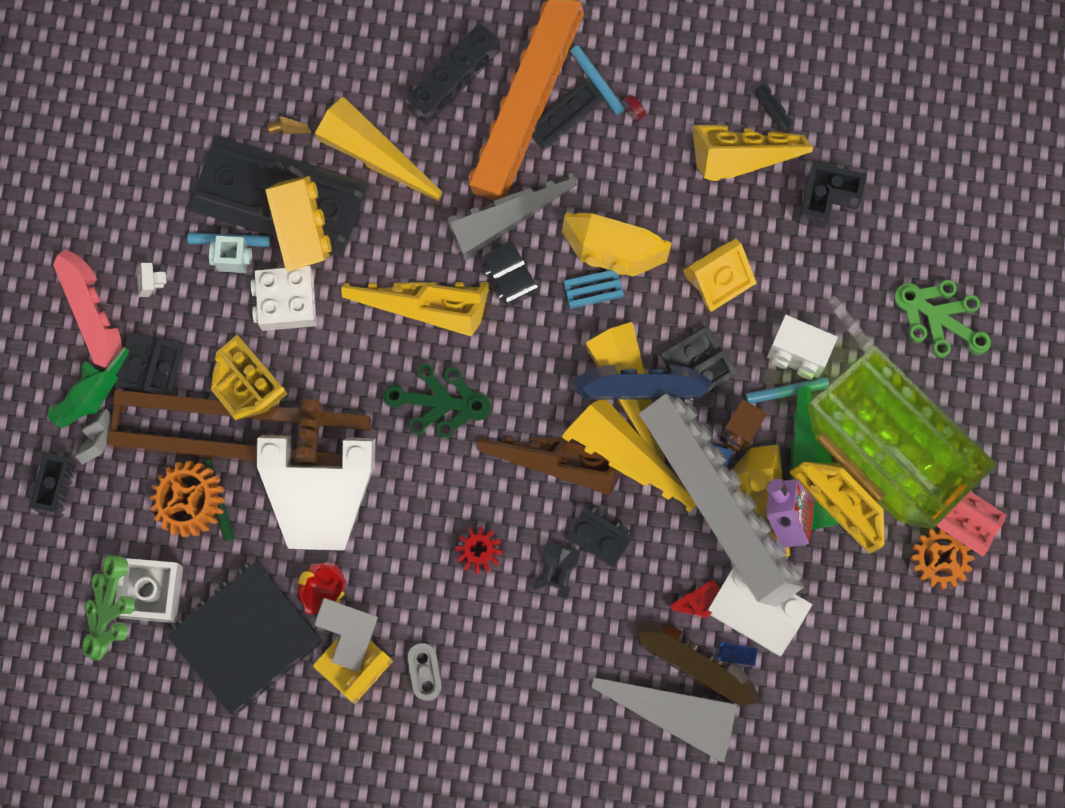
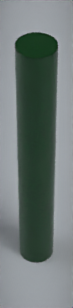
M212 460L201 462V464H204L205 469H212L214 471L213 476H216ZM219 503L218 508L222 509L224 513H216L224 542H230L235 540L225 503Z

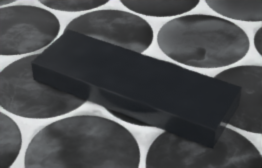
M585 79L539 118L535 131L532 133V140L545 151L602 103L604 97Z

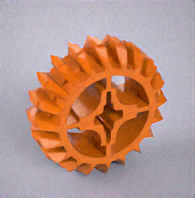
M186 461L185 465L180 462L175 463V470L171 467L165 468L167 476L157 475L161 483L160 485H152V488L157 490L156 495L149 496L150 500L156 501V504L150 507L151 511L158 512L154 517L155 521L162 522L161 528L163 530L170 529L172 535L177 536L180 533L182 537L186 538L189 537L190 533L193 536H199L200 529L205 532L210 531L208 522L212 524L218 523L214 517L215 513H224L222 509L218 508L219 503L223 504L226 502L225 498L219 497V494L225 491L224 487L217 486L221 479L213 476L214 471L212 469H205L204 464L197 463L194 465L192 461ZM196 477L201 483L198 486L193 485L189 487L182 480ZM172 491H173V492H174V493H173V498H172V500L170 501V496H171V493H172ZM205 498V503L202 508L201 502ZM186 511L187 514L192 515L193 519L181 522L174 515L178 512Z

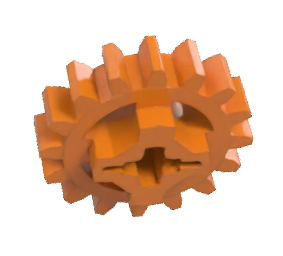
M933 529L927 532L928 538L921 535L918 540L922 545L915 544L912 549L917 552V555L910 557V561L917 562L918 564L912 569L913 572L921 571L922 573L919 581L930 580V588L939 583L940 590L946 589L947 583H949L951 588L956 587V579L964 582L967 578L963 572L970 573L973 569L967 565L968 562L974 560V556L967 555L971 548L964 546L960 541L946 534L942 529L938 530V534ZM942 540L947 541L950 544L939 545L937 542L935 543L934 541ZM950 551L945 562L935 567L940 555ZM957 551L960 555V564L956 561ZM924 553L928 555L927 567L924 561ZM936 572H945L947 575L950 576L940 577L934 574Z

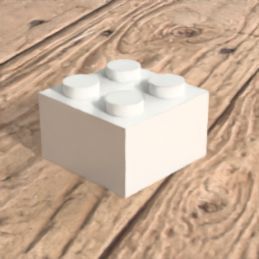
M785 315L767 358L771 359V363L777 367L786 369L788 366L797 370V374L805 379H818L827 364L838 337Z
M123 558L128 561L129 567L127 574L119 578L115 603H117L120 596H130L134 599L135 606L131 614H120L118 618L175 623L178 615L183 567L174 562Z

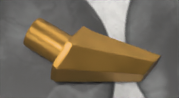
M279 116V121L267 124L270 134L281 131L284 134L312 133L308 124Z

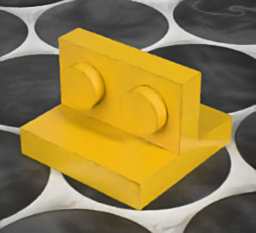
M737 239L718 247L712 253L683 270L686 279L700 292L705 307L710 312L756 284L743 246Z

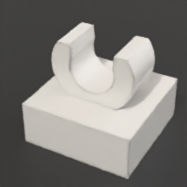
M141 263L137 269L138 297H150L154 288H164L166 272L153 273L152 263Z

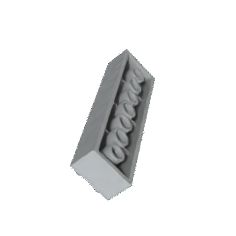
M664 394L640 412L639 415L756 601L777 607L803 589L804 586L800 581L802 578L801 573L794 564H789L784 556L787 554L785 548L778 540L774 541L769 532L772 529L764 517H759L754 510L757 506L748 493H743L739 486L742 484L740 478L733 470L729 471L724 463L727 461L724 453L718 447L715 448L710 441L712 438L711 433L703 424L700 425L695 418L698 416L695 408L689 402L684 403L679 397L674 398Z

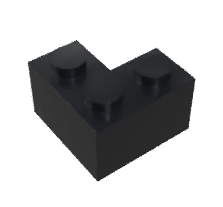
M812 162L798 224L825 229L829 221L832 204L857 209L862 200L867 174Z

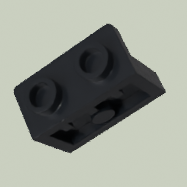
M584 507L567 535L566 540L614 569L632 540V536L628 534L630 530L619 522H615L614 525L604 519L606 515L594 507H591L589 510Z

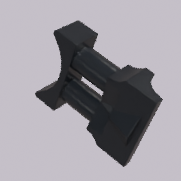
M546 542L543 552L544 567L540 579L536 578L534 591L543 587H553L559 590L565 600H567L570 593V588L567 587L572 570L577 567L581 551ZM558 568L560 572L557 583H551L554 569Z

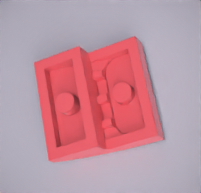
M959 484L939 515L935 525L981 556H984L990 548L995 535L1001 529L1007 515Z

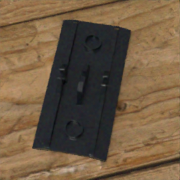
M216 135L194 190L189 211L278 239L266 189L279 182L310 176L311 182H315L318 191V198H315L317 207L322 210L325 224L322 225L324 235L329 237L331 243L329 255L343 259L359 210L370 184Z

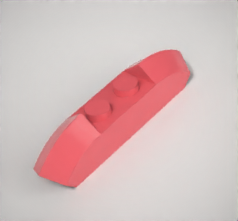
M64 249L57 255L53 266L93 362L99 369L105 371L122 350L118 328L107 329V327L111 326L105 311L100 312L97 303L101 301L95 287H91L97 280L92 269L79 256Z

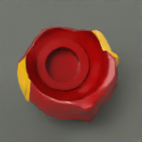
M329 562L312 564L307 568L306 572L301 574L298 581V596L303 604L305 613L318 614L323 598L339 603L340 599L344 596L345 584L347 582L338 565Z

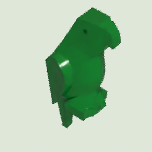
M123 347L105 371H101L85 361L82 365L81 378L70 388L65 399L55 407L50 406L48 410L49 420L63 429L85 415L97 413L117 381L118 377H116V374L129 350Z

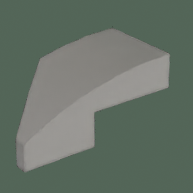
M107 409L100 413L96 421L82 429V432L88 439L83 443L75 456L81 464L101 455L106 448L112 422V415Z

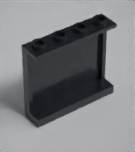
M254 562L252 565L247 563L237 571L236 574L238 576L230 583L225 581L214 591L215 596L209 601L204 599L192 609L194 613L186 620L181 618L170 627L171 632L167 635L168 639L232 716H237L323 643L257 562Z

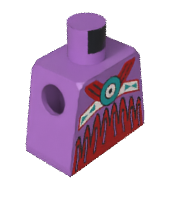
M772 480L767 485L769 497L766 514L778 541L784 548L809 544L815 501L799 480Z

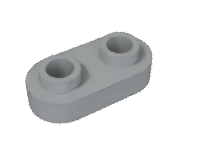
M425 643L416 644L408 653L413 691L419 699L432 701L440 695L442 690L437 655L430 645ZM422 653L428 656V661L424 664H420L417 660L418 656ZM427 681L433 684V689L430 692H425L422 689L423 684Z

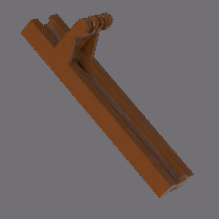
M115 390L111 429L107 440V445L111 449L257 464V446L124 433L118 430V426H121L120 413H125L126 406L232 417L220 401ZM311 399L303 400V405L300 409L273 406L267 412L245 417V419L300 424V427L304 429L299 430L298 437L306 440L305 446L297 447V450H291V465L343 467V455L316 452L320 426L371 431L372 423L370 416L325 412L319 401Z

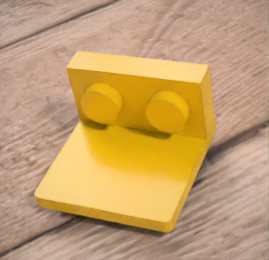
M338 637L316 661L314 668L341 691L345 697L356 704L392 664L393 660L373 642L369 641L359 672L331 663L339 640Z

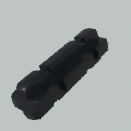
M764 83L756 88L755 95L759 101H763L762 105L773 121H777L779 130L785 133L792 129L794 121L789 115L786 116L787 111L778 98L772 95L769 85Z

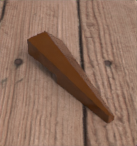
M481 436L478 440V451L607 495H611L619 481L620 471L611 467L609 461L597 452H594L592 455L585 452L586 446L578 441H574L573 438L568 442L563 437H531L530 442H514L513 437H505L504 441L486 440V436Z

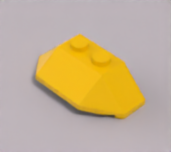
M566 212L564 216L563 235L579 260L592 267H602L613 270L620 275L634 277L662 265L668 260L672 243L662 240L658 235L647 229L592 213L573 214Z
M238 335L216 352V365L213 371L211 391L235 420L267 412L287 395L284 388Z
M779 445L750 448L731 470L740 478L742 484L739 486L743 493H748L756 503L757 507L754 510L758 516L764 517L772 529L769 533L775 541L778 539L766 514L769 497L767 485L774 479H781L783 481ZM790 547L785 548L787 552L784 555L785 557L790 556Z
M803 462L789 472L796 480H799L803 487L868 554L883 547L884 510L882 505L841 464Z

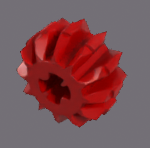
M479 526L478 535H474L473 530L468 528L469 539L463 535L458 537L465 546H455L456 552L464 553L456 558L457 562L462 563L468 560L463 567L466 572L474 565L475 575H479L480 566H484L485 572L490 573L489 562L494 566L499 565V561L493 556L503 555V550L495 548L501 544V539L497 538L490 541L494 536V531L490 530L484 536L483 526ZM477 544H481L483 549L487 548L486 552L481 553V557H476L475 552L471 553L472 549L477 548Z

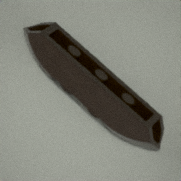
M658 622L636 623L640 647L727 702L737 705V708L761 702L750 678L734 663H731L727 670L723 669L724 663L712 655H709L708 658L698 653L700 648L686 639L683 643L680 642L678 639L683 631L673 626Z

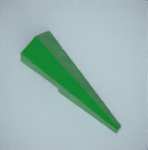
M809 386L796 389L795 394H798L797 412L794 413L796 427L795 437L792 439L790 471L803 462L833 463L830 453L817 441L823 434V430ZM790 474V480L795 479V478ZM810 494L815 501L811 531L838 525L839 523Z

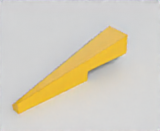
M598 400L592 403L563 434L562 437L568 442L572 438L586 446L585 452L591 455L597 452L609 461L611 467L640 484L647 486L650 483L663 491L662 496L669 500L671 497L678 499L687 507V511L691 512L697 506L682 481L607 400Z

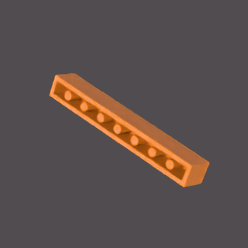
M548 0L542 4L540 10L541 18L538 25H534L531 30V41L528 48H525L521 53V65L518 72H514L510 79L509 93L501 100L500 114L497 120H493L490 126L488 142L483 144L480 149V161L477 168H473L469 175L468 182L474 195L492 201L508 196L532 139L536 123L543 113L584 16L581 2L575 0Z

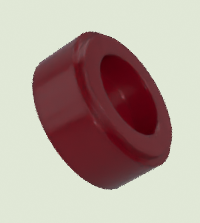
M628 95L621 101L625 111L634 121L639 122L646 116L643 105L635 96Z

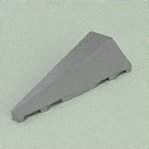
M593 678L592 688L613 699V701L632 710L639 716L691 744L719 762L725 761L737 705Z

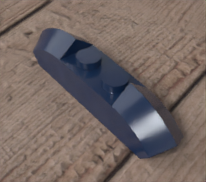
M605 365L583 373L572 382L576 391L585 400H658L664 394L674 398L679 397L681 400H695L702 397L713 383L701 373L679 365H670L668 374H665V370L662 369L648 370V374H637V370L626 369L620 370V374H617L615 365Z

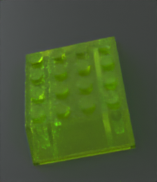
M876 346L872 347L808 405L816 440L825 432L886 494L879 503L898 522L934 529L997 465Z

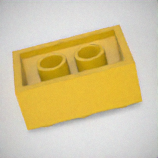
M310 176L279 182L266 189L286 272L324 261L328 258L329 252H331V243L329 237L324 235L322 225L325 224L322 210L317 207L315 198H318V191L315 182H311Z

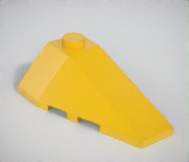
M693 125L696 165L704 179L711 181L736 177L810 153L813 150V146L804 135L771 131L768 133V136L753 132V129L744 128V133L728 131V126Z

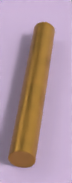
M825 432L817 439L877 502L886 495Z

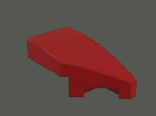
M712 579L694 592L687 594L670 605L672 611L705 619L713 613L708 609L720 588Z

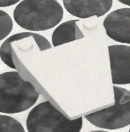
M262 435L258 437L257 468L288 549L345 550L375 467V438H346L343 440V467L291 465V436Z

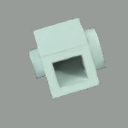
M216 236V242L212 241L210 244V265L216 266L220 272L246 273L247 265H251L252 249L248 248L244 237Z

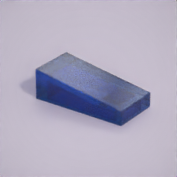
M723 642L720 645L719 660L755 666L758 648Z

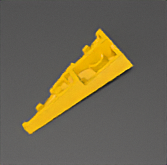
M341 97L327 110L315 132L318 141L364 162L366 167L437 201L440 200L443 192L347 99Z
M436 282L394 283L393 288H378L377 283H369L368 288L350 286V283H345L341 287L342 298L472 336L482 321L489 291V282H481L480 287H464L463 282H455V287L439 286Z
M632 322L610 328L586 342V349L597 367L615 365L617 374H620V370L634 369L637 370V374H645ZM616 400L633 429L665 463L663 451L639 415L640 412L652 404L651 400Z

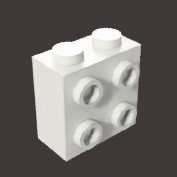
M310 266L287 272L286 268L255 271V280H251L252 296L257 297V306H253L254 323H258L262 331L317 326L314 278Z

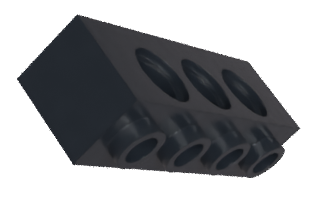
M479 22L405 98L407 109L428 126L500 52V39Z

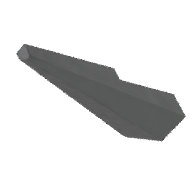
M573 173L556 182L552 180L545 182V187L535 192L528 188L495 200L492 204L478 209V207L470 209V214L460 219L455 215L448 217V224L454 235L455 244L464 262L577 186Z

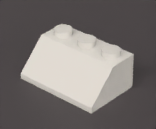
M733 566L708 610L713 612L710 616L781 657L812 604L796 594L777 607L759 603L736 567Z

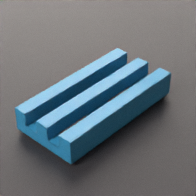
M613 270L564 281L570 309L624 297L619 274ZM613 278L614 280L606 283L571 290V287L580 286ZM616 288L614 292L579 300L573 299V296Z

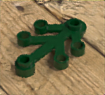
M427 363L421 364L418 367L417 374L419 379L426 382L436 396L404 392L401 387L396 385L388 387L383 394L385 404L391 409H399L404 404L433 407L423 417L414 418L410 421V431L416 436L423 435L427 427L450 410L462 412L450 422L443 421L438 424L437 433L442 439L451 438L454 431L470 419L474 421L484 420L491 411L489 399L481 393H473L462 379L460 370L456 367H450L445 371V380L448 384L456 387L463 399L452 398L434 375L433 367ZM425 368L431 371L428 377L421 375V371ZM456 372L458 378L450 380L448 378L449 373ZM392 392L399 393V398L395 401L389 399V395ZM473 403H481V410L474 411L472 409ZM417 422L423 424V428L420 431L413 430V425ZM449 426L451 431L449 434L444 435L440 432L441 428Z

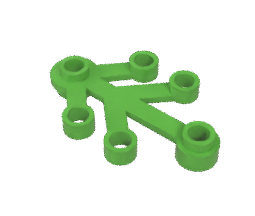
M945 280L940 286L920 289L910 283L903 284L895 293V302L899 308L907 313L910 326L909 338L911 341L921 343L927 336L926 328L920 325L918 311H920L928 318L934 343L932 351L936 357L944 358L951 351L949 342L944 338L942 326L967 341V348L974 355H982L990 348L991 339L988 334L982 331L973 332L948 316L962 312L975 313L980 307L978 297L969 295L963 301L933 306L925 300L940 296L945 299L951 298L957 290L956 284L953 281ZM943 286H950L952 293H945ZM905 293H912L914 300H907ZM971 300L975 303L976 307L973 309L969 308L966 302ZM920 330L923 337L916 338L913 331ZM982 338L985 342L984 346L977 345L975 339ZM937 346H945L946 353H940L937 350Z
M120 555L106 556L103 563L104 574H94L92 577L95 600H88L85 604V614L88 618L90 635H86L84 638L83 653L87 658H91L94 661L102 659L107 652L108 645L114 640L123 641L126 639L128 630L125 623H113L110 630L105 633L108 623L120 614H131L135 606L134 599L130 596H120L117 603L112 606L119 578L127 574L129 567L128 561Z

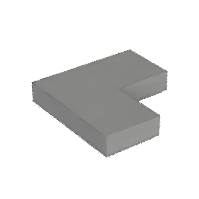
M323 598L313 626L340 635L331 663L359 672L378 617Z

